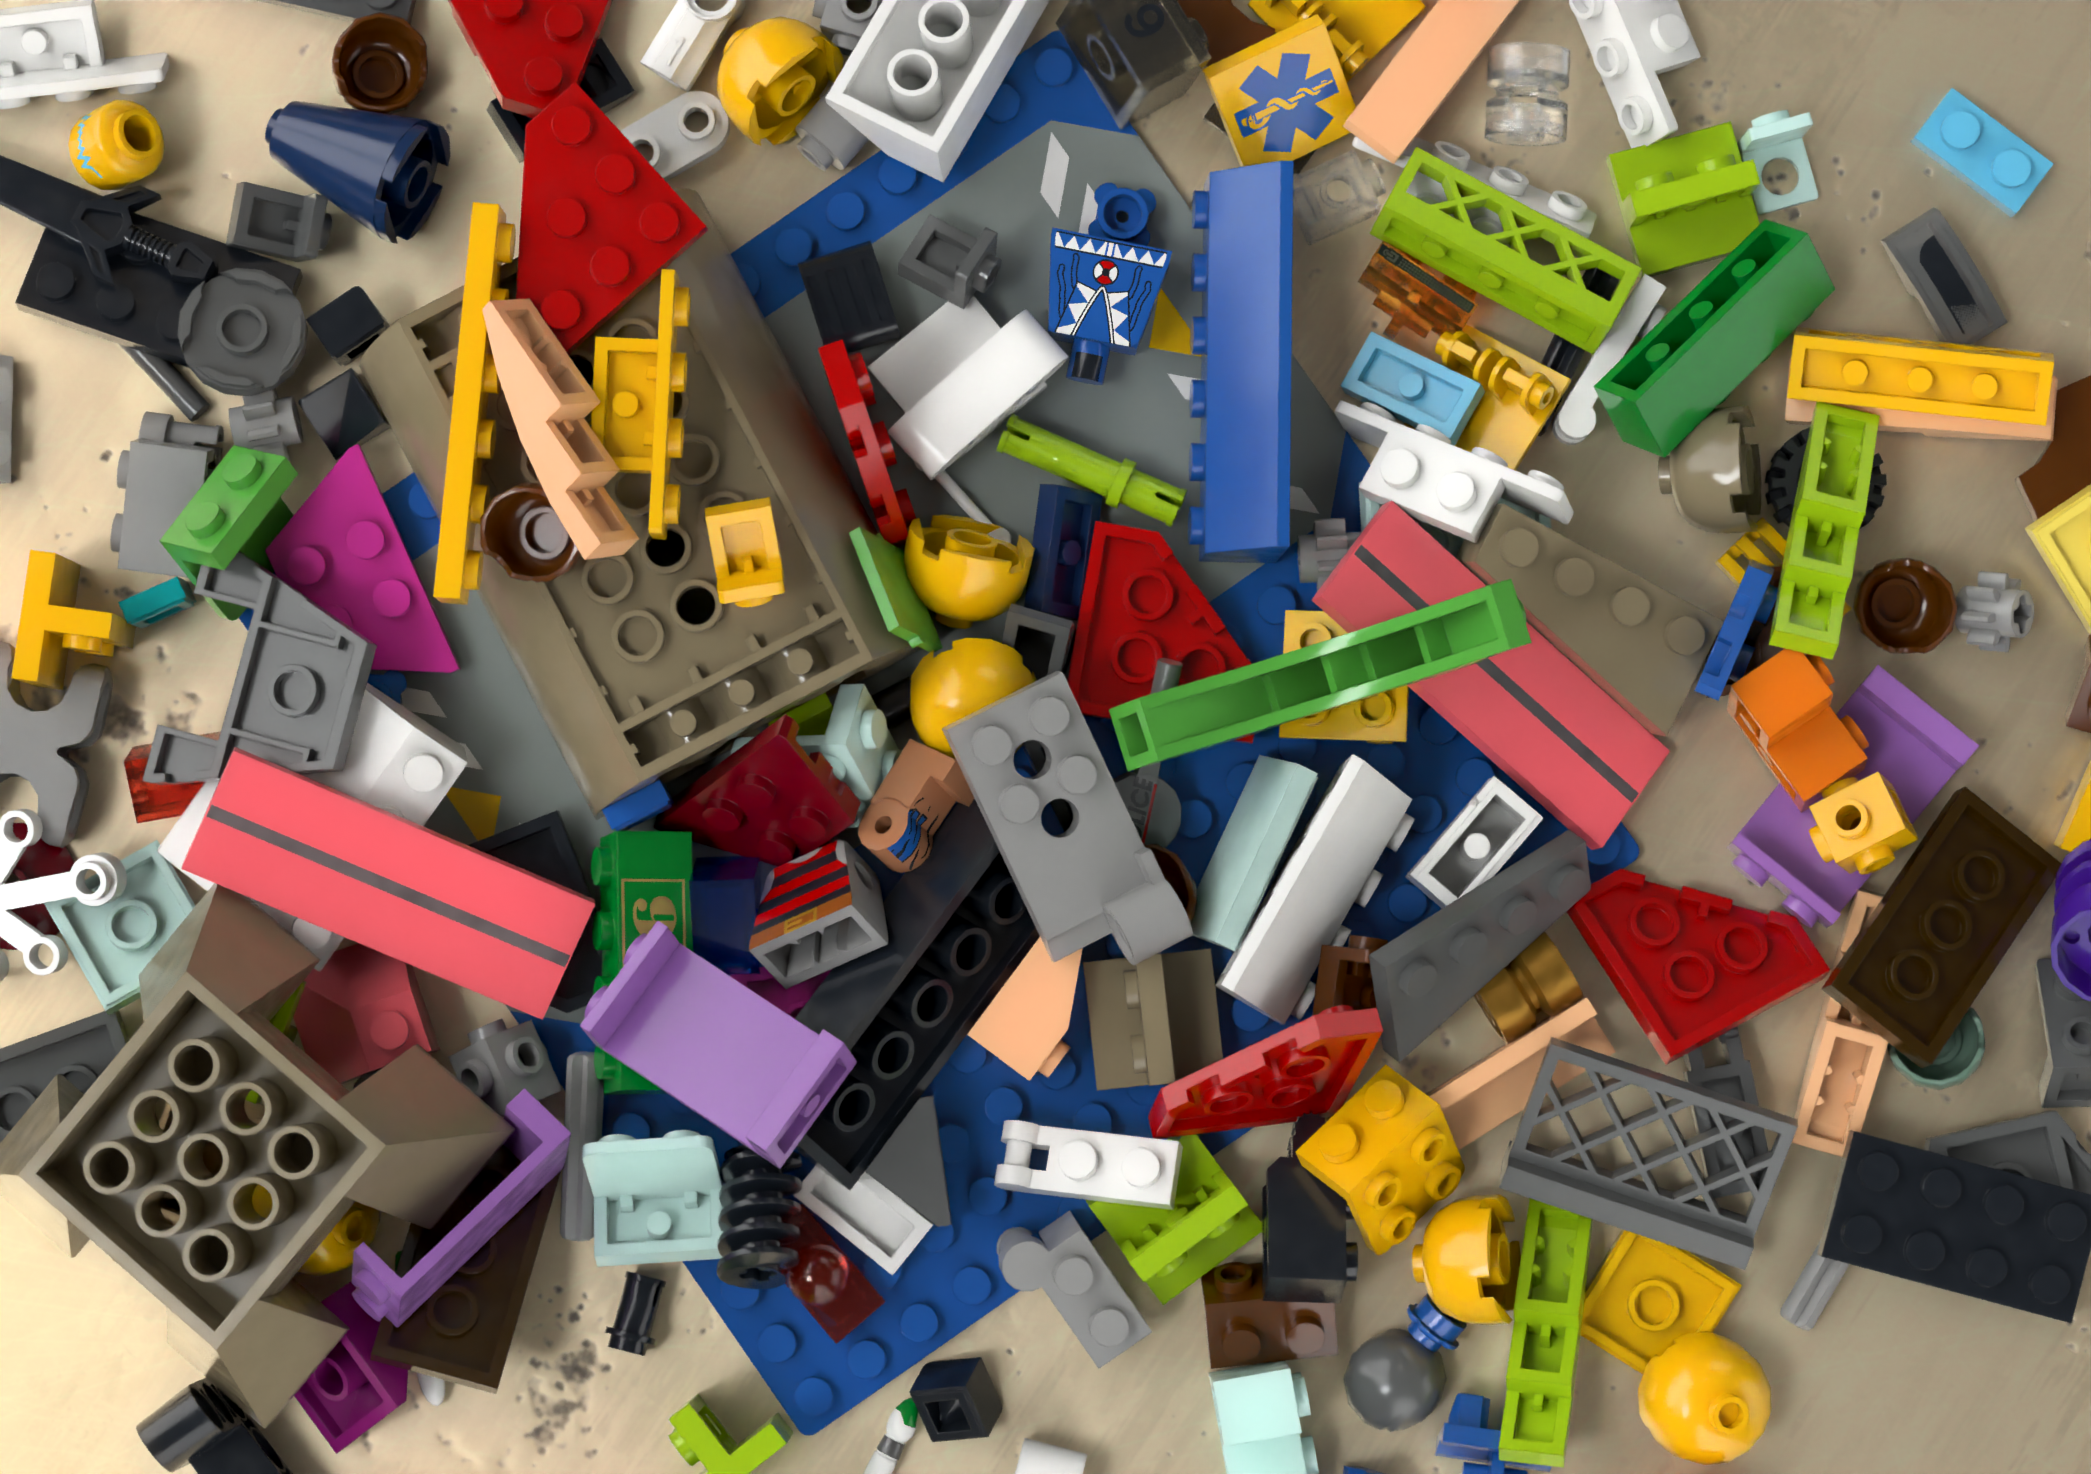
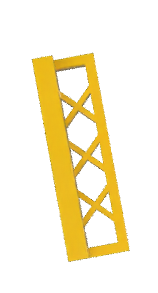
M1797 327L1793 340L1787 398L2046 426L2054 355L2053 353Z

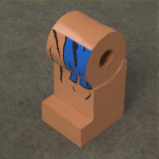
M909 739L871 799V804L860 821L858 835L861 843L892 871L903 873L919 867L928 858L932 849L933 835L954 803L957 801L969 807L974 800V796L957 760Z

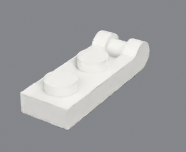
M1644 274L1635 286L1611 329L1555 415L1552 422V431L1555 438L1561 443L1576 445L1581 443L1590 434L1596 424V413L1593 405L1599 397L1593 386L1624 357L1635 337L1639 336L1643 339L1661 321L1667 311L1665 307L1657 303L1666 286Z
M1019 1120L1004 1121L1001 1142L1007 1144L1004 1164L997 1165L994 1186L1017 1192L1174 1210L1183 1146L1179 1141L1041 1126ZM1032 1149L1049 1151L1046 1171L1029 1168Z

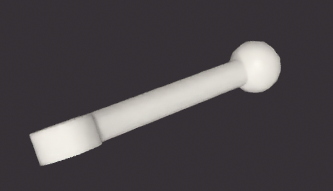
M914 462L915 466H916L920 471H922V470L917 466V464ZM945 470L935 477L970 518L992 524ZM1000 527L987 534L994 539L1012 542L1011 534L1005 528Z

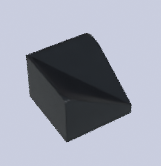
M359 286L351 288L306 319L330 356L340 366H346L364 354L368 347L390 327L366 292Z
M352 368L298 401L305 415L335 460L340 459L350 447L357 444L361 446L390 428V425L361 378Z
M981 1357L927 1363L921 1369L909 1391L932 1442L989 1437L1002 1412L1001 1400Z

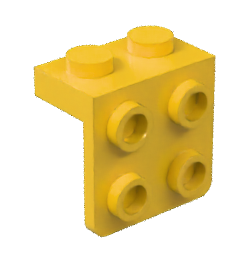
M1386 1064L1296 1151L1301 1166L1347 1201L1366 1246L1376 1255H1382L1393 1245L1404 1241L1413 1231L1416 1222L1437 1201L1446 1199L1454 1192L1465 1171V1165L1440 1104Z

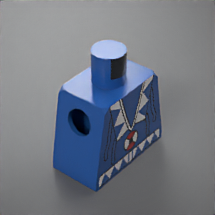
M1052 228L1050 241L1048 334L1056 341L1072 344L1066 378L1086 384L1103 385L1110 351L1127 355L1136 354L1168 272L1172 251Z

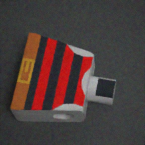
M834 836L816 850L774 868L767 875L749 942V951L785 989L888 944V931L880 881L876 873L847 841H842L839 837Z

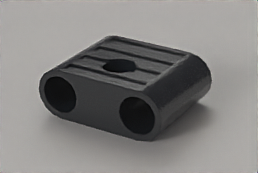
M871 241L797 263L823 345L843 339L846 351L849 354L901 337Z

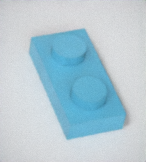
M1953 88L1949 90L1910 141L2011 218L2019 211L2054 164Z
M1372 331L1340 385L1345 394L1361 402H1369L1380 406L1391 413L1396 419L1415 428L1417 425L1423 424L1440 431L1451 440V445L1453 446L1456 445L1485 393L1480 383Z

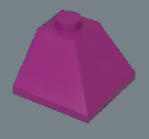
M351 1281L321 1301L324 1306L350 1329L294 1395L336 1454L407 1400L408 1370L370 1360L381 1320L376 1321L355 1301L352 1292L356 1287Z

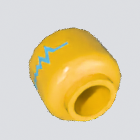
M113 100L79 118L71 129L68 147L70 159L76 171L88 184L101 190L116 191L152 174L163 159L165 144L163 132L156 118L144 106L131 100Z

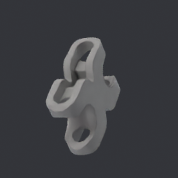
M0 641V783L9 777L20 776L31 783L38 795V816L43 825L41 839L48 845L63 848L75 837L90 784L86 771L69 757V752L92 746L102 736L112 694V674L107 666L95 663L81 666L74 672L70 686L59 704L47 711H35L29 708L20 694V681L11 678L15 648L10 643Z

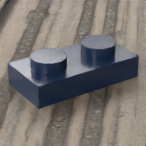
M1040 484L1032 542L1035 550L1027 579L1024 607L1067 620H1078L1095 521H1100L1102 495L1062 485Z

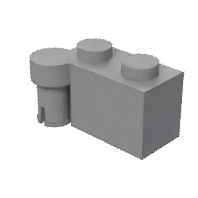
M148 411L144 413L139 438L130 442V451L123 450L121 452L118 462L117 486L118 488L126 489L123 514L117 513L115 515L111 529V550L119 552L118 569L188 578L159 540L215 470L208 468V464L217 467L220 463L223 448L204 446L202 443L216 445L218 442H223L224 430L222 426L216 425L214 427L176 422L171 414Z
M1070 1210L1038 1232L1041 1240L1031 1236L1032 1233L1023 1227L1009 1228L999 1236L996 1252L999 1256V1268L1006 1282L1014 1289L1022 1292L1034 1291L1042 1287L1098 1368H1101L1152 1332L1134 1302Z

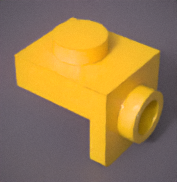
M770 497L705 508V520L717 577L719 603L734 602L739 607H755L771 601L774 597L773 595L784 593V570Z

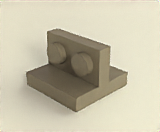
M1211 949L1166 954L1159 953L1136 965H1132L1127 958L1083 962L1097 1091L1144 1085L1171 1084L1223 1059Z

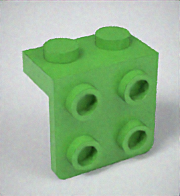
M233 445L159 540L194 586H196L201 565L225 570L239 551L271 573H274L275 571L265 550L294 516L281 499V496L296 478L298 472L285 456ZM203 596L217 615L223 619L237 620L247 608Z

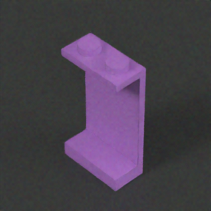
M1879 665L1870 672L1836 714L1839 719L1846 715L1850 716L1869 743V747L1863 750L1868 757L1865 769L1854 777L1860 781L1876 772L1881 773L1892 783L1911 824L1915 822L1956 770L1962 767L1979 747L1977 743ZM1779 783L1727 846L1736 855L1731 864L1758 887H1762L1768 881L1787 896L1781 905L1807 927L1812 928L1818 921L1825 928H1828L1839 918L1842 909L1872 873L1861 875L1857 870L1849 874L1836 864L1835 860L1825 863L1809 833V829L1817 825L1810 808L1801 813Z
M657 920L648 934L643 933L639 935L629 946L624 956V966L609 986L601 987L592 996L585 1009V1019L580 1027L596 1046L780 1169L854 1068L857 1061L844 1042L824 1029L820 1034L812 1031L680 944L671 930Z
M525 1088L506 1105L504 1119L515 1130L503 1145L522 1163L408 1273L400 1278L364 1242L354 1250L351 1283L356 1289L352 1292V1296L359 1306L376 1321H380L385 1316L398 1328L564 1168L571 1132Z

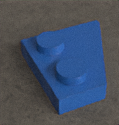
M1753 559L1750 560L1694 691L1719 701L1728 678L1737 682L1743 677L1755 650V647L1744 643L1753 619L1766 624L1777 598L1778 587L1769 584L1775 570L1774 568Z

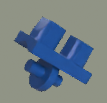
M1458 1393L1456 1395L1447 1423L1444 1422L1437 1436L1435 1456L1487 1463V1465L1463 1462L1461 1474H1528L1526 1470L1505 1468V1466L1550 1472L1552 1466L1499 1460L1498 1447L1501 1430L1487 1429L1490 1399L1484 1396Z

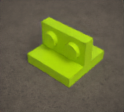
M1731 121L1664 139L1647 147L1642 145L1609 154L1606 158L1635 264L1642 268L1639 273L1640 279L1644 274L1653 277L1726 257L1760 224L1751 195L1760 185V180L1754 159L1742 162Z
M1196 1134L1167 1139L1179 1141L1183 1146L1174 1210L1085 1200L1117 1243L1130 1265L1142 1281L1147 1283L1162 1305L1166 1304L1262 1232V1222Z
M699 1394L680 1407L668 1419L675 1428L668 1435L669 1439L689 1465L694 1466L697 1462L701 1461L706 1469L700 1474H749L786 1445L793 1434V1431L780 1414L776 1413L737 1444Z

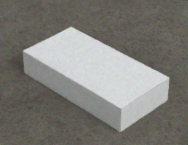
M815 1166L803 1180L800 1192L793 1195L892 1276L933 1226L931 1221L866 1172L862 1174L853 1188L848 1190Z

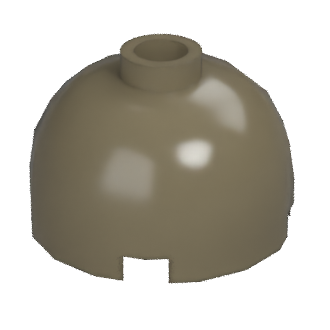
M1748 406L1714 409L1670 452V456L1665 458L1659 457L1658 480L1661 493L1673 494L1679 514L1690 525L1706 532L1744 533L1757 531L1758 525L1749 515L1761 514V466L1758 444H1745L1743 427H1755L1753 415Z

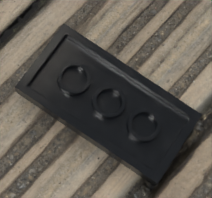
M136 213L130 215L134 226L138 227V229L141 228L144 232L147 231L156 237H161V240L165 239L167 242H172L173 245H178L179 242L188 239L191 240L213 259L216 269L211 279L221 276L220 272L234 268L262 270L284 281L294 293V296H296L303 278L299 268L246 250L226 246L225 243ZM47 228L44 229L15 301L18 310L188 367L177 334L180 311L192 290L197 286L174 283L169 269L154 263L153 260L149 261L147 258L141 257V255L138 256L129 250H125L123 253L108 257L115 288L94 278L83 246Z
M1850 1130L1817 1255L2072 1323L2091 1250V1194Z

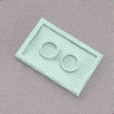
M1259 755L1197 888L1196 911L1191 923L1193 936L1232 951L1239 949L1318 779L1316 777L1318 773L1297 763Z

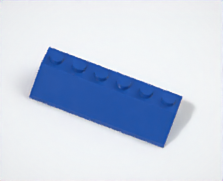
M1275 161L1213 171L1209 173L1204 183L1203 191L1194 190L1192 228L1203 229V254L1193 253L1191 290L1192 292H1202V317L1192 316L1190 351L1191 355H1201V380H1191L1189 410L1190 418H1201L1200 443H1190L1189 481H1200V506L1189 507L1188 543L1189 545H1199V562L1276 563L1290 546L1294 161Z

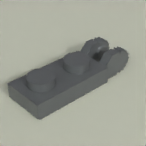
M1738 1027L1718 1037L1722 1044L1727 1064L1705 1068L1701 1046L1683 1056L1688 1069L1687 1072H1683L1685 1082L1759 1106L1750 1060L1744 1059ZM1696 1105L1690 1106L1696 1135L1717 1127L1708 1109ZM1723 1115V1117H1724V1119L1726 1120V1122H1729V1121L1735 1119V1118H1732V1117ZM1754 1125L1733 1134L1746 1161L1768 1152L1764 1128ZM1724 1139L1699 1149L1705 1178L1737 1165ZM1764 1168L1753 1173L1757 1183H1759ZM1743 1177L1711 1190L1715 1198L1750 1191Z

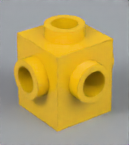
M1879 772L1860 781L1856 777L1840 780L1822 793V800L1809 806L1817 823L1816 826L1809 829L1817 851L1825 863L1835 860V863L1849 874L1857 870L1861 875L1878 871L1894 861L1895 856L1893 852L1919 840L1892 783Z

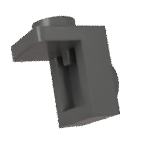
M248 182L237 183L226 246L294 262L316 259L319 250L322 251L326 247L332 228L331 214L326 213L328 198L319 194L303 196Z
M930 214L898 262V275L965 309L976 290L985 293L998 274L1002 261L996 257L998 233L985 227L979 238L976 239Z

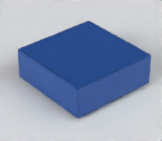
M658 780L602 809L613 831H628L672 808L674 801L664 782Z

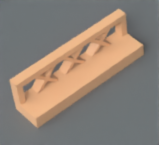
M1587 997L1579 1000L1556 1016L1547 1017L1536 1024V1027L1508 1045H1502L1426 1093V1095L1440 1104L1458 1151L1524 1110L1551 1037L1607 1056L1616 1052L1594 1018L1598 1013ZM1558 1060L1552 1080L1558 1089L1585 1072L1586 1069Z

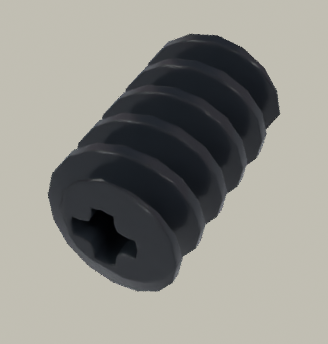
M745 1145L733 1147L725 1152L724 1159L726 1160L723 1161L720 1167V1176L725 1184L722 1185L719 1192V1200L724 1209L721 1210L718 1217V1224L723 1233L717 1241V1248L723 1257L717 1264L716 1272L719 1279L729 1285L749 1289H773L787 1281L786 1275L782 1274L781 1270L795 1267L800 1262V1255L797 1251L782 1247V1245L797 1242L801 1238V1231L798 1227L789 1223H783L782 1221L797 1218L801 1214V1206L798 1202L783 1197L797 1194L802 1189V1182L799 1178L784 1173L799 1169L802 1166L803 1159L800 1154L792 1152L779 1169Z

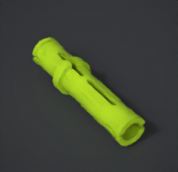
M1015 414L1010 416L1006 427H1008L1007 431L1004 430L996 449L997 452L1002 454L1004 452L1107 498L1105 504L1118 509L1120 504L1166 523V526L1172 528L1177 518L1178 510L1180 511L1187 495V489H1180L1137 470V462L1125 458L1121 463L1020 419Z

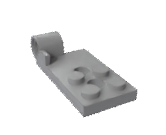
M1055 671L942 728L1051 961L1056 962L1112 933L1124 956L1132 965H1136L1192 936V927L1187 913L1174 889L1165 880L1152 850L1144 847L1063 672ZM1036 740L1044 748L1046 754L1045 765L1035 776L1023 777L1015 769L1013 762L1014 753L1022 743ZM1054 799L1066 800L1073 811V820L1070 827L1060 835H1049L1041 823V814L1044 807Z

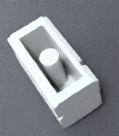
M1493 776L1483 784L1431 845L1429 851L1419 859L1405 877L1443 909L1494 877L1542 821L1543 817L1503 782Z

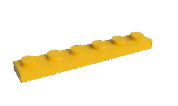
M473 202L433 594V597L441 603L468 605L469 589L479 590L482 581L483 551L473 550L476 524H480V518L490 501L489 485L480 484L482 458H493L496 442V420L486 419L489 393L499 394L501 387L482 309L489 301L509 300V290L499 288L502 263H512L516 238L515 224L506 223L507 215L499 204Z

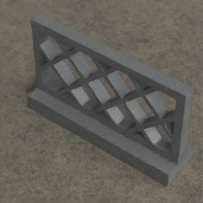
M1551 1037L1512 1141L1510 1140L1502 1160L1499 1188L1745 1270L1754 1249V1236L1798 1128V1119ZM1558 1060L1585 1068L1594 1086L1562 1099L1552 1080ZM1600 1073L1612 1078L1603 1081ZM1630 1084L1647 1089L1655 1106L1623 1119L1610 1093ZM1547 1092L1552 1104L1541 1108ZM1661 1094L1672 1097L1673 1099L1665 1102ZM1600 1097L1614 1124L1582 1137L1569 1110ZM1691 1105L1708 1109L1717 1127L1685 1140L1672 1113ZM1558 1115L1572 1140L1571 1143L1552 1151L1528 1143L1535 1125ZM1723 1115H1726V1116H1729V1117H1732V1118H1735V1119H1734V1120H1731V1121H1729V1122H1726V1120L1724 1119ZM1662 1118L1675 1145L1643 1158L1630 1131ZM1754 1125L1778 1133L1771 1151L1747 1161L1733 1134ZM1621 1136L1634 1162L1614 1171L1597 1166L1589 1149ZM1724 1139L1737 1165L1704 1178L1691 1152ZM1579 1154L1582 1161L1572 1158V1156ZM1682 1156L1695 1183L1674 1192L1658 1187L1650 1170ZM1764 1168L1759 1183H1757L1753 1173ZM1640 1174L1643 1181L1634 1179L1632 1177ZM1743 1177L1753 1195L1746 1216L1719 1207L1711 1190ZM1699 1195H1702L1705 1202L1694 1198Z

